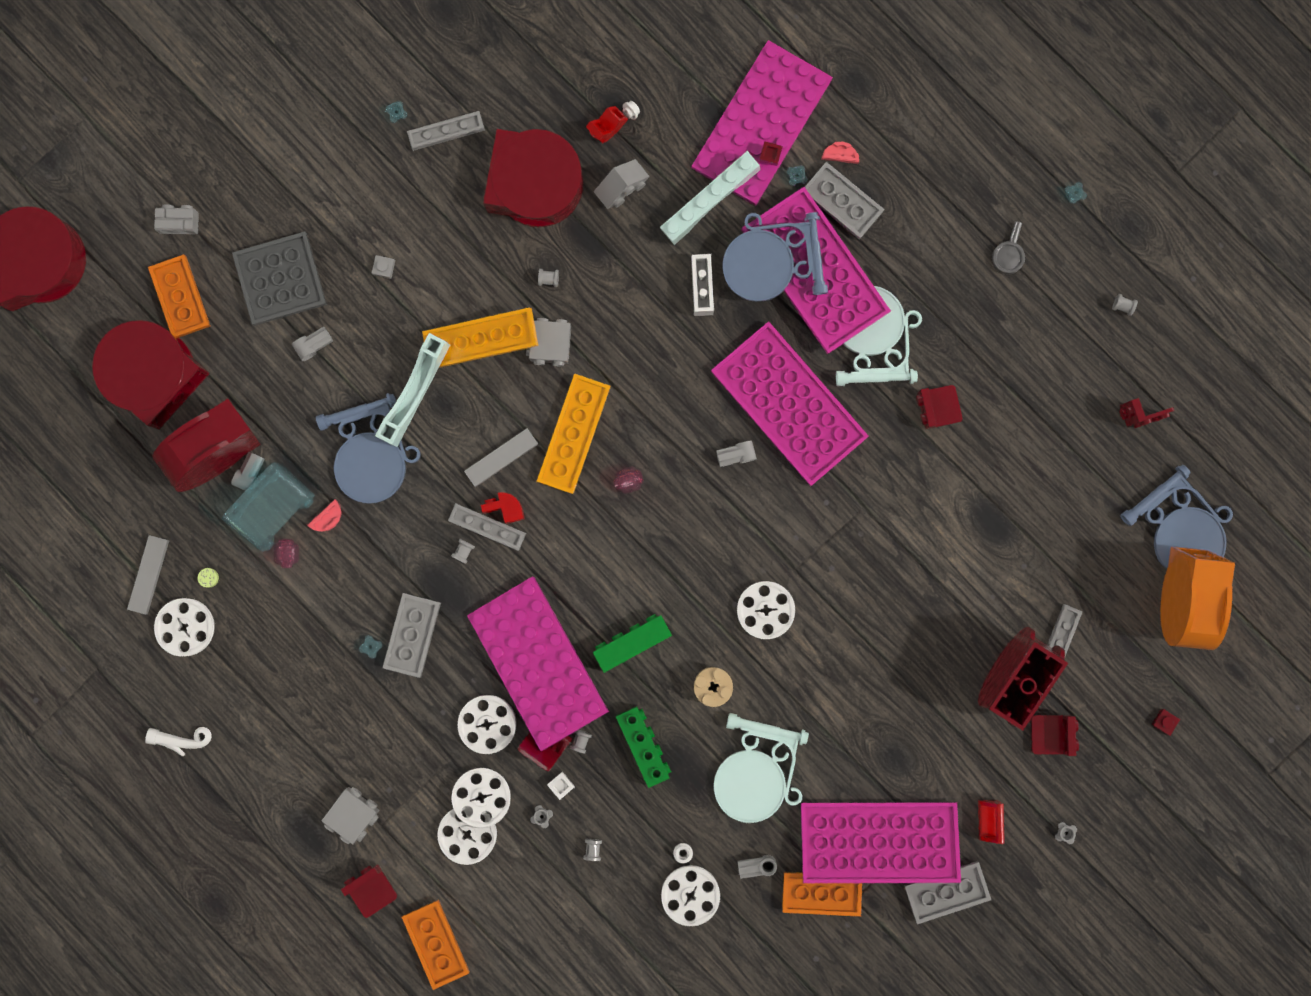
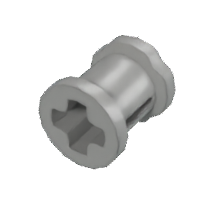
M539 269L538 286L546 284L558 287L559 270L552 272Z
M1118 294L1112 309H1118L1127 313L1128 316H1132L1138 301L1135 299L1133 301L1124 298L1122 294Z
M459 539L460 544L451 556L466 564V559L475 546Z
M577 730L575 731L576 735L573 744L570 745V749L585 754L588 739L592 737V734Z
M585 839V843H587L586 855L583 856V859L600 861L599 852L602 840Z

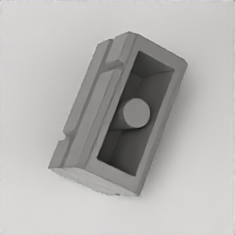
M162 205V208H155L154 229L159 234H198L199 213L192 206L181 205V208H174L172 205Z

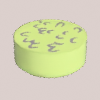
M205 568L199 572L198 582L201 586L213 587L218 583L219 575L214 569Z

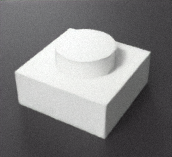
M563 771L547 784L559 800L575 787Z

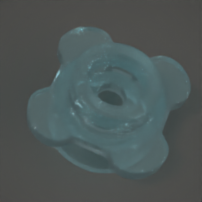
M401 101L386 107V112L389 113L392 123L407 117V112L404 111Z
M799 165L787 169L790 185L795 186L797 183L805 184L807 182L804 166Z
M1081 182L1065 188L1067 198L1072 204L1087 197Z
M366 636L365 642L359 647L361 653L368 654L369 658H375L377 656L376 653L382 648V643L374 640L372 636Z

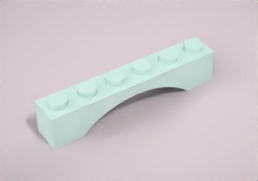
M746 151L660 227L661 230L675 245L714 206L760 171V165Z
M431 333L428 334L403 392L384 418L375 435L376 437L391 445L398 446L450 347L449 343Z

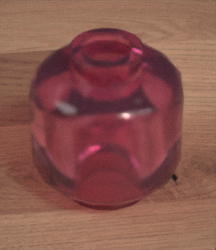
M633 466L617 471L616 478L614 479L616 489H620L624 494L639 490L644 482L641 471Z
M292 539L278 540V543L273 548L274 562L281 565V568L293 567V564L299 561V545Z

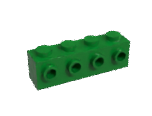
M654 614L646 619L647 623L640 626L637 623L629 628V633L623 635L621 632L612 637L613 641L606 644L604 641L595 646L596 651L593 654L602 671L605 673L671 637L672 634L662 616L657 617Z
M638 706L616 715V719L648 788L669 779L670 767L667 761L663 763L660 757L663 755L659 744H654L652 738L655 735L651 726L647 727L644 722L647 717L643 709H638Z

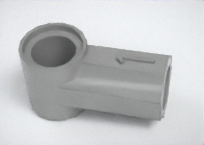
M322 327L309 336L297 339L292 343V346L301 361H306L315 356L318 350L333 342V339L326 328Z
M752 441L738 443L736 446L716 451L720 467L738 462L746 463L757 459Z
M248 452L241 469L237 470L233 476L231 484L251 493L257 483V475L265 459Z
M764 855L760 858L738 861L740 879L773 875L777 870L776 859L771 855ZM766 861L773 863V867L769 870L764 869L762 866Z

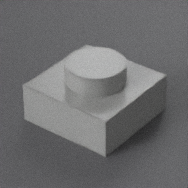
M376 255L372 275L391 279L395 260Z

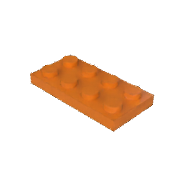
M184 254L148 267L169 330L175 338L210 327L191 268Z
M784 872L783 913L861 916L862 883H803L802 873Z
M439 899L402 916L433 990L469 974L470 971Z

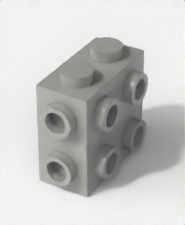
M537 318L534 324L538 346L527 348L526 356H529L530 361L534 362L533 364L545 365L546 362L553 363V366L563 367L564 364H569L571 324L563 319H557L556 322H548L546 318Z
M350 787L346 788L322 819L326 829L331 832H337L341 835L340 839L343 842L351 843L352 845L357 841H362L367 834L365 829L368 825H374L379 818L377 813L380 811L376 808L377 804L374 801L364 799L361 796L362 793L354 787L352 789Z

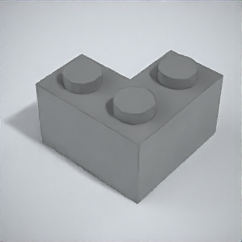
M634 159L614 167L594 190V193L607 209L614 206L617 208L624 203L625 196L630 195L634 190L640 191L646 185L645 181L650 176Z

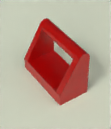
M978 800L979 840L1004 844V804L998 800Z

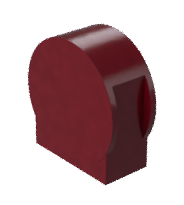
M497 129L483 201L487 213L510 216L515 221L531 227H547L566 219L577 207L583 192L581 164L574 148L563 137L547 130L532 129L514 132Z
M19 207L0 215V306L13 312L32 303L54 302L68 295L80 282L86 266L85 247L75 229L51 212L38 207Z
M142 320L129 321L110 330L99 342L94 353L92 365L95 383L108 401L120 408L131 411L147 426L158 430L163 427L210 374L193 358L188 346L180 337L175 338L170 331L162 326Z
M226 399L171 433L155 449L152 457L177 492H183L196 488L220 475L261 444L229 399Z
M1025 627L1014 636L995 661L981 688L978 704L983 708H989V710L1007 720L1008 724L1018 727L1023 731L1068 665V662L1064 659L1065 650L1059 645L1051 648L1035 637V631L1032 628Z

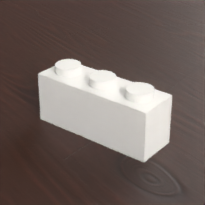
M711 254L692 255L694 316L713 315Z

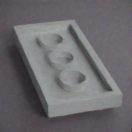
M827 162L805 186L816 204L859 240L885 210Z
M405 593L402 594L383 665L384 669L421 678L440 609V602Z
M978 861L960 867L961 883H909L904 885L917 924L991 900Z

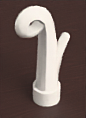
M199 727L195 730L194 740L149 728L145 742L147 744L165 746L184 756L185 753L180 748L197 749L206 746L211 740V732L208 728ZM200 733H203L205 735V738L203 740H201L199 737Z

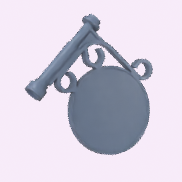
M817 212L807 213L803 223H783L761 226L762 219L758 214H748L745 218V226L750 231L735 238L728 246L723 258V273L731 290L741 298L749 301H766L781 294L790 283L793 274H796L801 279H805L812 273L814 286L812 287L813 295L827 294L828 286L825 285L823 277L820 242L818 241L816 221L820 220V216L817 215ZM751 217H756L759 220V227H750L748 220ZM793 227L801 231L804 238L799 243L792 244L789 238L792 234L796 233L795 230L787 234L786 242L775 233L766 230ZM806 241L809 271L807 274L801 275L798 273V267L806 265L807 262L800 261L794 267L793 256L789 246L798 248Z
M387 393V398L369 404L365 403L331 415L322 414L316 416L320 431L328 429V426H331V424L336 425L340 423L338 427L339 433L348 439L336 455L334 474L340 489L347 496L358 502L378 503L390 498L403 483L406 472L405 461L416 463L421 457L420 450L415 446H408L404 449L402 440L399 443V448L375 436L378 431L374 427L376 416H387L390 408H393L396 403L394 394ZM372 416L370 427L375 433L355 435L357 431L356 425L351 422ZM351 423L352 432L348 435L344 434L343 426ZM405 450H416L417 457L414 460H409Z
M1185 465L1177 466V472L1172 477L1159 485L1129 511L1126 510L1120 515L1121 519L1128 526H1132L1137 521L1138 516H1142L1144 513L1149 523L1159 524L1154 535V549L1159 562L1166 570L1168 568L1171 547L1209 550L1224 557L1226 535L1220 523H1227L1233 517V512L1229 507L1219 506L1213 510L1199 492L1192 488L1186 481L1190 470ZM1185 489L1192 492L1206 510L1187 507L1191 501L1189 492L1184 493L1186 500L1183 504H1180L1177 501V490ZM1171 495L1173 504L1180 507V509L1174 510L1164 517L1163 510L1157 506ZM1154 508L1159 513V517L1155 521L1150 517V512ZM1221 509L1227 512V518L1224 520L1216 514Z

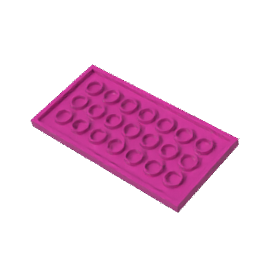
M768 40L691 168L713 181L748 151L760 165V171L746 183L735 189L733 193L756 206L833 77ZM764 141L783 146L777 166L759 161Z
M803 187L760 216L762 219L761 226L805 222L806 214L817 212V215L820 216V220L816 221L818 241L820 242L823 277L825 285L828 286V293L813 295L812 287L814 286L812 273L805 279H801L796 274H793L784 292L823 349L829 354L890 313L891 310L809 192ZM756 218L748 223L750 227H759V220ZM746 226L741 229L743 233L750 231ZM793 227L766 230L775 233L785 242L787 234L795 230L796 233L792 234L789 238L792 244H797L804 238L802 232ZM806 241L798 248L789 246L793 256L794 267L798 262L806 261V265L798 267V273L801 275L807 274L809 265Z
M769 321L711 370L712 374L810 487L869 437Z
M532 576L467 615L540 751L545 750L609 712L535 577Z
M801 803L803 883H961L957 803Z

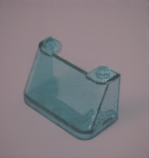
M274 462L266 468L227 510L222 520L261 552L268 551L275 544L273 536L298 509L310 507L316 495L283 465Z

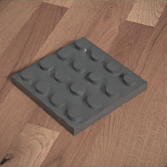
M306 232L232 252L253 326L327 305Z

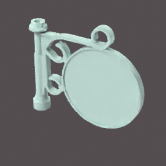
M874 286L891 312L843 344L849 350L859 354L853 361V367L857 372L848 374L845 371H836V386H845L848 383L909 380L910 384L917 382V371L909 369L908 316L915 315L918 318V323L909 325V328L913 329L917 328L922 322L921 314L912 310L905 316L900 302L892 293L881 287ZM904 330L905 358L899 366L894 367L889 362L888 355L893 353L897 355L898 360L902 359L901 353L898 350L892 349V347L898 342ZM886 352L884 362L889 368L861 369L857 366V360L864 359L867 362V368H869L871 362L867 356Z
M729 713L726 728L733 730L734 728H741V730L748 732H745L741 738V742L746 750L736 752L727 757L716 772L714 792L721 809L735 820L754 823L772 816L781 806L784 797L790 805L799 804L802 800L801 791L796 787L790 788V783L795 766L798 741L799 745L807 744L809 733L805 732V730H802L801 733L789 731L780 727L737 717V714ZM748 735H753L779 742L773 746L771 751L773 757H770L763 752L752 750L758 746V737H756L755 744L751 746L746 745L745 738ZM783 743L789 747L792 753V763L787 785L784 774L777 762L786 760L789 753L786 752L781 758L775 755V750ZM789 788L791 791H796L799 794L796 801L788 799Z

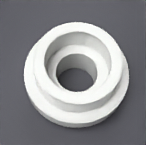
M633 101L625 102L623 104V114L628 119L635 120L640 113L638 106Z
M680 843L674 848L673 855L679 863H687L691 860L693 851L688 844ZM680 850H686L687 854L681 856L679 852Z

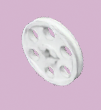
M763 581L749 586L742 593L737 605V615L741 626L750 635L760 639H773L781 636L790 628L795 616V604L792 596L783 586L774 582ZM763 585L767 586L770 590L769 595L765 597L759 594V588ZM781 593L787 597V602L783 605L778 604L776 601L777 595ZM748 596L754 600V605L750 608L743 605L744 598ZM764 605L771 609L777 608V610L768 612L767 616L762 612H755V610L763 609ZM781 613H786L789 616V620L785 624H781L778 621V616ZM747 616H753L756 619L754 626L748 627L745 624ZM765 624L773 626V632L770 635H765L762 631Z
M187 598L176 599L167 603L159 611L154 624L155 637L159 645L172 655H195L204 650L210 643L214 634V619L209 609L201 602ZM184 602L189 606V610L185 614L179 610V606ZM200 611L206 615L205 621L201 623L196 619V615ZM166 613L172 615V621L169 624H165L163 621V616ZM182 623L188 624L187 632L181 631ZM199 631L206 633V639L203 642L197 640L196 635ZM167 632L173 636L170 643H165L163 640V636ZM183 641H187L190 645L187 652H183L180 649V644Z
M482 695L472 699L463 707L458 718V732L462 741L468 748L481 754H492L502 750L511 742L516 731V717L513 709L505 700L493 695ZM480 700L488 702L489 707L486 711L478 708ZM499 706H504L507 709V714L504 717H500L496 713V709ZM466 713L473 714V723H465L463 718ZM485 719H488V722L492 723L498 721V723L492 724L489 727V730H487V728L483 726L476 727L482 725L485 722ZM508 725L511 728V733L508 736L502 735L500 732L501 726ZM470 732H475L478 735L477 742L471 743L468 741L467 736ZM488 738L496 740L495 748L489 749L486 746Z
M477 768L470 770L458 779L453 788V809L458 818L471 827H490L498 823L509 809V786L499 773L491 769ZM473 774H480L482 777L481 783L473 784L471 776ZM494 778L499 779L501 782V786L498 789H492L489 785L490 781ZM459 788H466L468 790L466 798L461 799L457 796ZM478 793L488 796L484 799V803L474 800L478 797ZM499 797L504 798L506 801L503 808H497L494 804L495 800ZM464 807L472 808L473 814L471 817L465 818L462 816L461 812ZM485 811L490 812L492 815V819L487 823L480 819L481 814Z
M464 807L462 809L466 813V818L472 816L473 810L471 807ZM452 809L443 817L438 828V842L442 852L450 860L459 864L469 865L480 862L489 855L496 843V825L494 824L486 828L471 827L462 821H458L455 816L456 813ZM487 811L482 813L485 817V823L492 819ZM445 826L453 828L454 833L452 836L447 837L444 835L443 828ZM462 830H471L470 835L472 838L470 839L468 837L467 839H464V833ZM488 832L491 834L492 840L490 843H484L481 840L483 833ZM452 844L460 847L458 855L450 853L449 848ZM470 848L478 849L479 856L477 858L469 856Z
M693 865L683 866L674 870L666 878L661 893L662 904L668 916L675 922L685 926L701 925L707 922L718 909L720 902L719 887L712 874L704 868ZM688 871L696 872L697 878L694 881L686 879ZM671 880H677L680 883V887L677 890L669 888L668 884ZM706 881H710L714 885L713 889L709 892L704 891L702 888L703 883ZM694 890V896L696 898H691L687 902L686 893H691ZM677 900L679 902L678 909H669V901ZM710 901L713 904V908L710 911H704L702 909L703 902ZM688 910H692L696 914L692 921H688L684 917L685 912Z

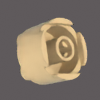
M708 667L701 670L696 676L694 692L698 700L704 705L717 707L730 699L733 692V683L730 676L724 670L717 667ZM710 682L718 684V687H716L717 691L708 690Z

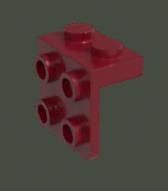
M954 385L930 390L925 388L917 392L916 401L917 405L921 408L922 414H920L922 425H925V430L962 421V413Z
M1137 398L1120 405L1119 413L1121 418L1125 420L1127 427L1133 425L1134 428H1138L1170 417L1169 413L1175 410L1172 407L1145 416L1140 400Z
M1033 715L1031 718L1032 753L1077 756L1076 751H1079V741L1076 739V732H1078L1079 724L1076 716Z
M529 732L519 745L518 751L524 757L535 762L541 769L550 771L572 738L567 736L545 750L540 751L532 734Z
M378 864L373 868L369 865L360 871L362 875L355 879L352 876L344 882L345 886L341 889L344 896L350 894L365 918L370 917L397 898L396 891Z

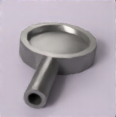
M1015 221L1010 240L997 246L992 254L993 266L1002 274L1010 275L1016 273L1025 262L1024 250L1017 244L1022 226L1021 222Z

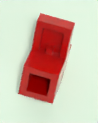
M616 106L607 108L599 119L590 121L586 128L590 131L592 137L605 143L622 128L628 118Z
M500 492L498 493L499 501L493 498L485 500V504L481 505L482 513L484 514L502 510L506 524L525 519L521 503L509 493Z

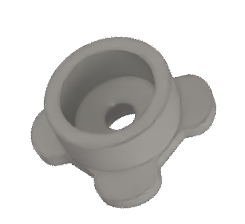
M538 805L535 808L534 816L531 817V822L541 825L542 828H547L549 826L548 821L553 816L552 810L543 809L541 805Z
M1064 822L1059 823V830L1055 835L1056 840L1073 844L1077 832L1076 826H1068Z

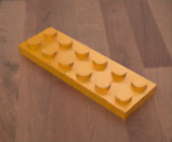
M530 307L422 331L424 341L428 334L431 333L450 344L439 368L538 346L533 312Z
M574 374L537 482L574 494L611 387L610 385Z

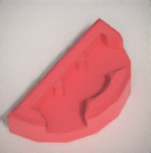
M835 142L828 146L821 158L822 160L859 164L858 153L851 144L846 142Z
M336 499L332 501L307 526L320 532L329 531L334 528L341 517V507Z

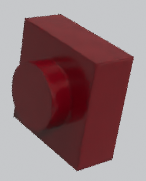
M764 141L759 161L777 166L783 146Z
M1161 709L1152 726L1171 736L1180 719L1165 709Z

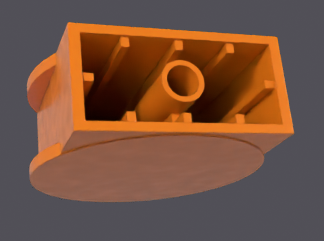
M1171 547L1168 568L1162 587L1160 607L1162 632L1168 645L1215 650L1219 647L1225 637L1230 621L1234 562L1209 550Z

